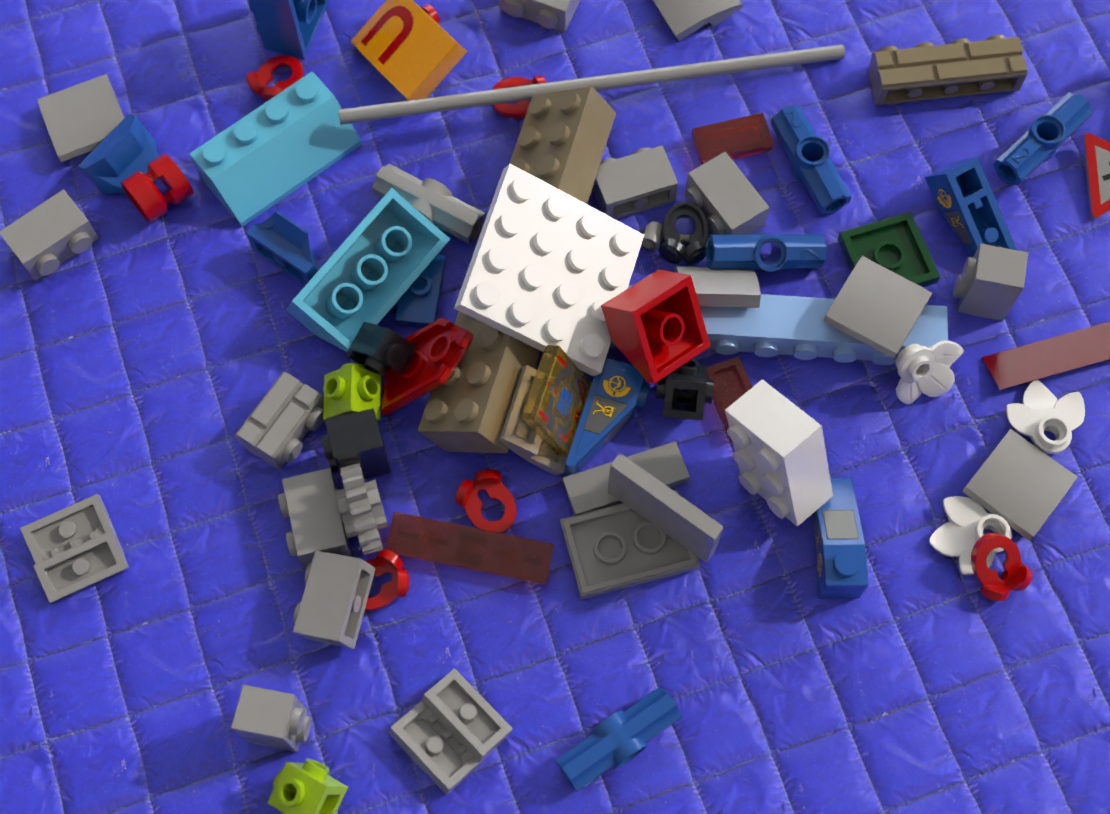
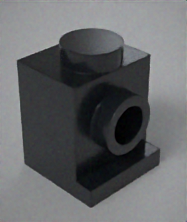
M364 321L345 356L357 364L363 365L368 371L385 375L388 370L403 375L417 346L389 328Z

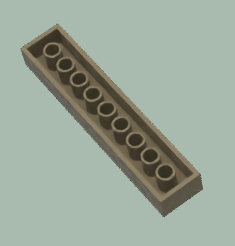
M592 86L533 95L509 164L587 204L616 112ZM458 311L454 324L474 334L472 343L448 381L430 392L417 431L447 452L507 453L509 448L499 438L522 368L525 365L535 368L540 350Z

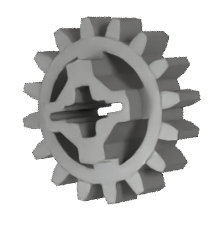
M359 463L340 468L344 489L337 490L335 493L347 537L358 536L364 555L383 550L379 529L388 527L376 480L365 482Z

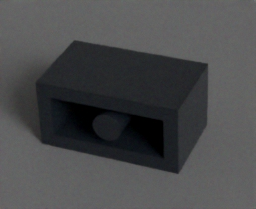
M374 408L325 420L328 435L321 436V441L332 473L339 472L341 475L340 468L357 463L361 466L364 479L391 473Z

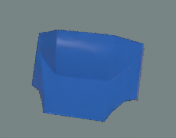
M128 114L78 165V168L101 193L106 195L113 193L126 194L120 182L137 171L147 172V164L159 157L157 154V142L136 116Z
M274 212L263 223L253 224L246 232L253 251L303 285H306L319 271L317 259L310 249L308 232L279 212Z

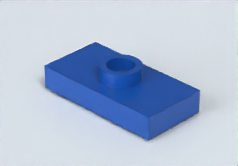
M437 254L401 296L396 312V325L424 328L436 321L446 264L445 255Z

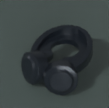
M689 202L678 203L666 214L662 223L663 242L658 250L664 260L669 263L678 264L684 259L687 264L693 265L705 258L708 223L704 212L695 204ZM683 216L692 219L696 227L694 233L689 236V245L686 247L680 243V234L674 227L675 220Z

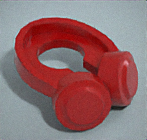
M279 55L263 63L257 73L253 70L246 74V80L250 89L256 95L268 101L303 78L304 71L302 64L297 58ZM288 66L293 70L289 79L278 81L274 87L267 86L273 79L272 72L275 68Z
M542 75L533 76V80L522 77H509L496 83L492 90L547 82ZM520 101L514 105L504 103L492 106L501 116L511 119H523L527 114L530 102Z
M493 469L478 471L473 480L466 479L458 487L455 502L457 505L465 508L469 520L485 534L500 535L507 532L513 526L517 514L515 500L510 491L502 484V475L499 471ZM479 491H486L492 500H498L504 504L505 513L500 520L488 521L482 516L481 509L483 503L478 498Z
M988 533L976 541L971 552V566L975 577L982 584L980 591L985 597L994 601H1005L1008 599L1011 590L1016 592L1023 591L1030 585L1032 571L1022 563L1020 551L1011 539L998 533ZM996 548H1003L1006 555L1002 564L1004 567L1002 578L998 577L996 570L989 569L986 563L988 554Z
M383 548V550L377 553L375 559L365 562L376 568L375 577L378 578L389 573L393 575L392 580L381 585L378 595L368 598L365 607L366 612L383 609L398 597L405 598L409 590L410 577L407 570L402 569V560L395 552Z

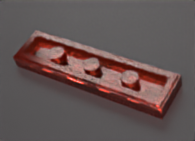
M394 512L386 549L403 556L547 585L555 544Z

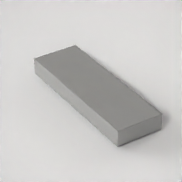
M676 441L627 457L669 488L689 482L690 476ZM612 462L562 478V483L574 516L622 504L620 500L607 492Z

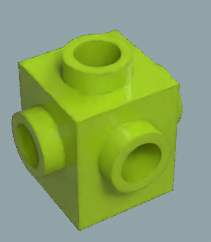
M357 363L344 364L341 366V369L324 375L323 420L374 408L377 420H380L381 375L368 371L363 365Z
M306 759L304 763L286 762L284 768L278 772L273 781V791L267 803L280 810V814H336L348 786L329 776L330 769L318 761Z

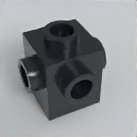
M691 359L657 382L656 398L663 399L662 417L703 421L705 403L712 404L714 380L707 379V365H700L699 362Z

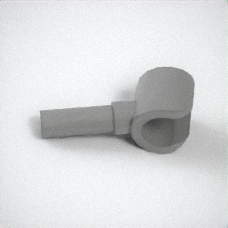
M651 222L646 225L642 233L644 237L641 246L648 250H658L663 240L662 224ZM679 233L680 243L689 244L690 234Z

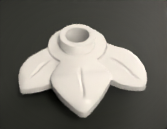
M946 340L940 341L930 348L919 344H911L905 347L896 358V367L901 377L896 388V395L900 401L909 405L921 393L929 397H938L947 393L955 381L954 373L950 366L963 354V348L955 342Z
M1034 380L1025 390L1022 404H1008L1006 406V414L1010 425L1018 433L1031 437L1035 447L1047 454H1057L1069 446L1072 439V431L1083 423L1085 405L1080 392L1069 393L1057 400L1046 386L1039 380ZM1044 431L1052 432L1055 435L1056 440L1053 441L1048 439L1045 436Z
M954 496L943 500V507L950 522L936 529L931 535L929 543L942 555L959 557L958 563L962 575H974L971 566V552L976 541L983 536V530L989 529L1009 539L1012 538V532L1008 522L1001 516L987 513L980 504L971 498ZM1003 548L993 549L988 554L986 560L988 568L992 565L995 554L1004 551Z

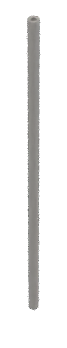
M841 44L339 109L338 111L340 124L343 125L531 100L533 95L590 86L596 91L840 60L845 57V48Z

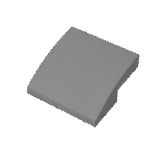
M653 0L679 42L708 22L715 27L743 8L740 0Z
M107 74L37 99L60 162L93 151L125 118Z
M862 256L844 283L823 321L895 359L929 301L932 292Z
M675 266L674 272L691 275L699 306L759 308L761 292L754 269H709L707 266Z
M525 365L522 368L499 440L530 463L555 476L560 475L564 472L575 436L574 433L577 430L584 406L581 404V399L575 406L576 397L568 422L564 424L554 413V405L560 390L554 383L555 379ZM561 389L555 406V412L562 418L564 422H566L575 396L572 395V401L567 416L564 417L562 413L557 409V405L562 393ZM550 394L555 398L551 413L555 417L553 434L546 427L549 421L547 411ZM539 410L548 418L547 422L538 414ZM572 417L571 427L568 431L569 438L563 433L560 437L563 442L566 437L569 439V447L566 449L556 438L557 426L559 421L566 429Z
M1010 429L962 492L992 514L1004 518L1011 528L1031 541L1078 477Z
M99 494L20 528L35 561L33 567L49 603L129 568L111 519Z
M454 668L424 694L420 703L390 727L389 735L434 783L448 795L512 732L513 728Z

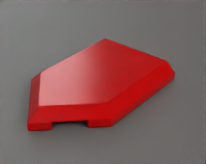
M441 317L405 338L417 346V349L403 375L386 371L383 385L382 413L388 415L446 383L471 345L474 334Z

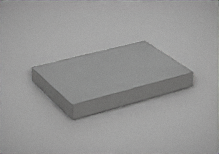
M619 454L610 465L607 492L707 563L716 551L723 526L627 457Z
M624 503L560 519L561 530L581 600L700 568L699 559L695 554Z

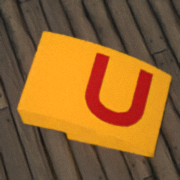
M386 0L351 40L366 59L408 100L427 98L467 53L455 39L413 0Z

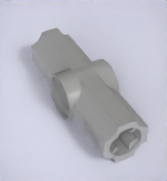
M391 164L382 166L376 174L372 186L374 195L383 198L393 188L437 228L468 244L473 240L475 241L479 236L486 219L485 213L453 197L451 191L439 181L432 178H426L422 181Z

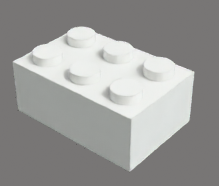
M763 379L725 409L729 425L727 433L733 441L735 450L733 457L740 470L739 481L749 493L753 495L758 493L762 496L776 516L781 519L786 517L798 527L833 497L823 430L818 422Z

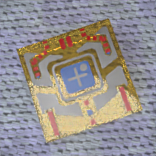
M547 345L528 396L522 419L557 455L568 456L591 383L560 346Z

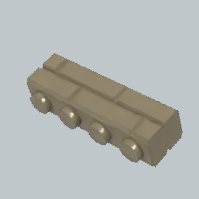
M993 35L986 40L974 42L961 38L944 45L934 46L931 42H923L914 48L898 49L895 46L883 47L877 52H873L868 67L875 105L1019 91L1028 72L1025 57L1022 55L1023 49L1020 38H1005L1003 35Z

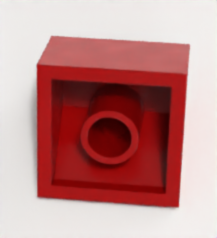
M659 269L601 305L612 342L648 383H657L711 347L691 275Z

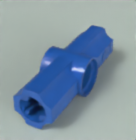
M1068 92L1045 115L1036 118L1030 129L995 161L994 168L998 173V177L1007 185L1014 184L1019 186L1043 162L1050 160L1056 150L1091 117L1093 111L1089 106V101L1080 93L1072 94Z
M791 105L781 109L778 114L772 117L770 124L792 162L791 171L793 176L798 181L804 183L821 214L826 213L829 215L839 211L850 202L852 196L829 158V144L823 138L816 135L800 106L795 107ZM805 158H812L816 160V162L808 161Z
M761 231L753 234L709 235L705 257L709 269H763L764 271L772 272L784 268H822L826 260L827 246L822 234H769ZM766 243H771V254L766 259L761 260L759 255L760 249Z
M660 686L625 712L620 710L606 718L591 731L592 735L556 759V763L577 793L596 781L612 767L619 768L641 753L647 747L646 743L682 719V714L671 696Z

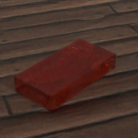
M763 113L692 128L691 133L701 165L725 151L731 159L771 151L774 145Z
M739 356L707 367V379L714 380L713 402L726 432L729 425L725 409L752 388Z

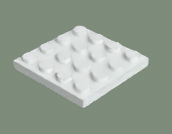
M509 164L502 171L454 309L556 359L559 355L565 363L568 361L573 367L594 377L601 374L611 343V337L601 305L628 289L644 235Z

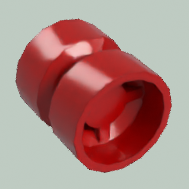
M166 153L148 163L146 173L137 171L120 182L128 198L149 223L167 213V205L169 203L178 205L194 194L191 185L182 171ZM157 178L167 189L163 194L160 193L153 183Z

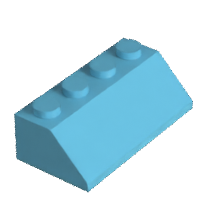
M312 71L190 153L199 177L240 226L243 227L362 145V142L352 124H340L338 111L342 109L331 91Z
M391 188L291 301L286 311L316 336L348 352L363 322L377 325L442 250L450 238Z

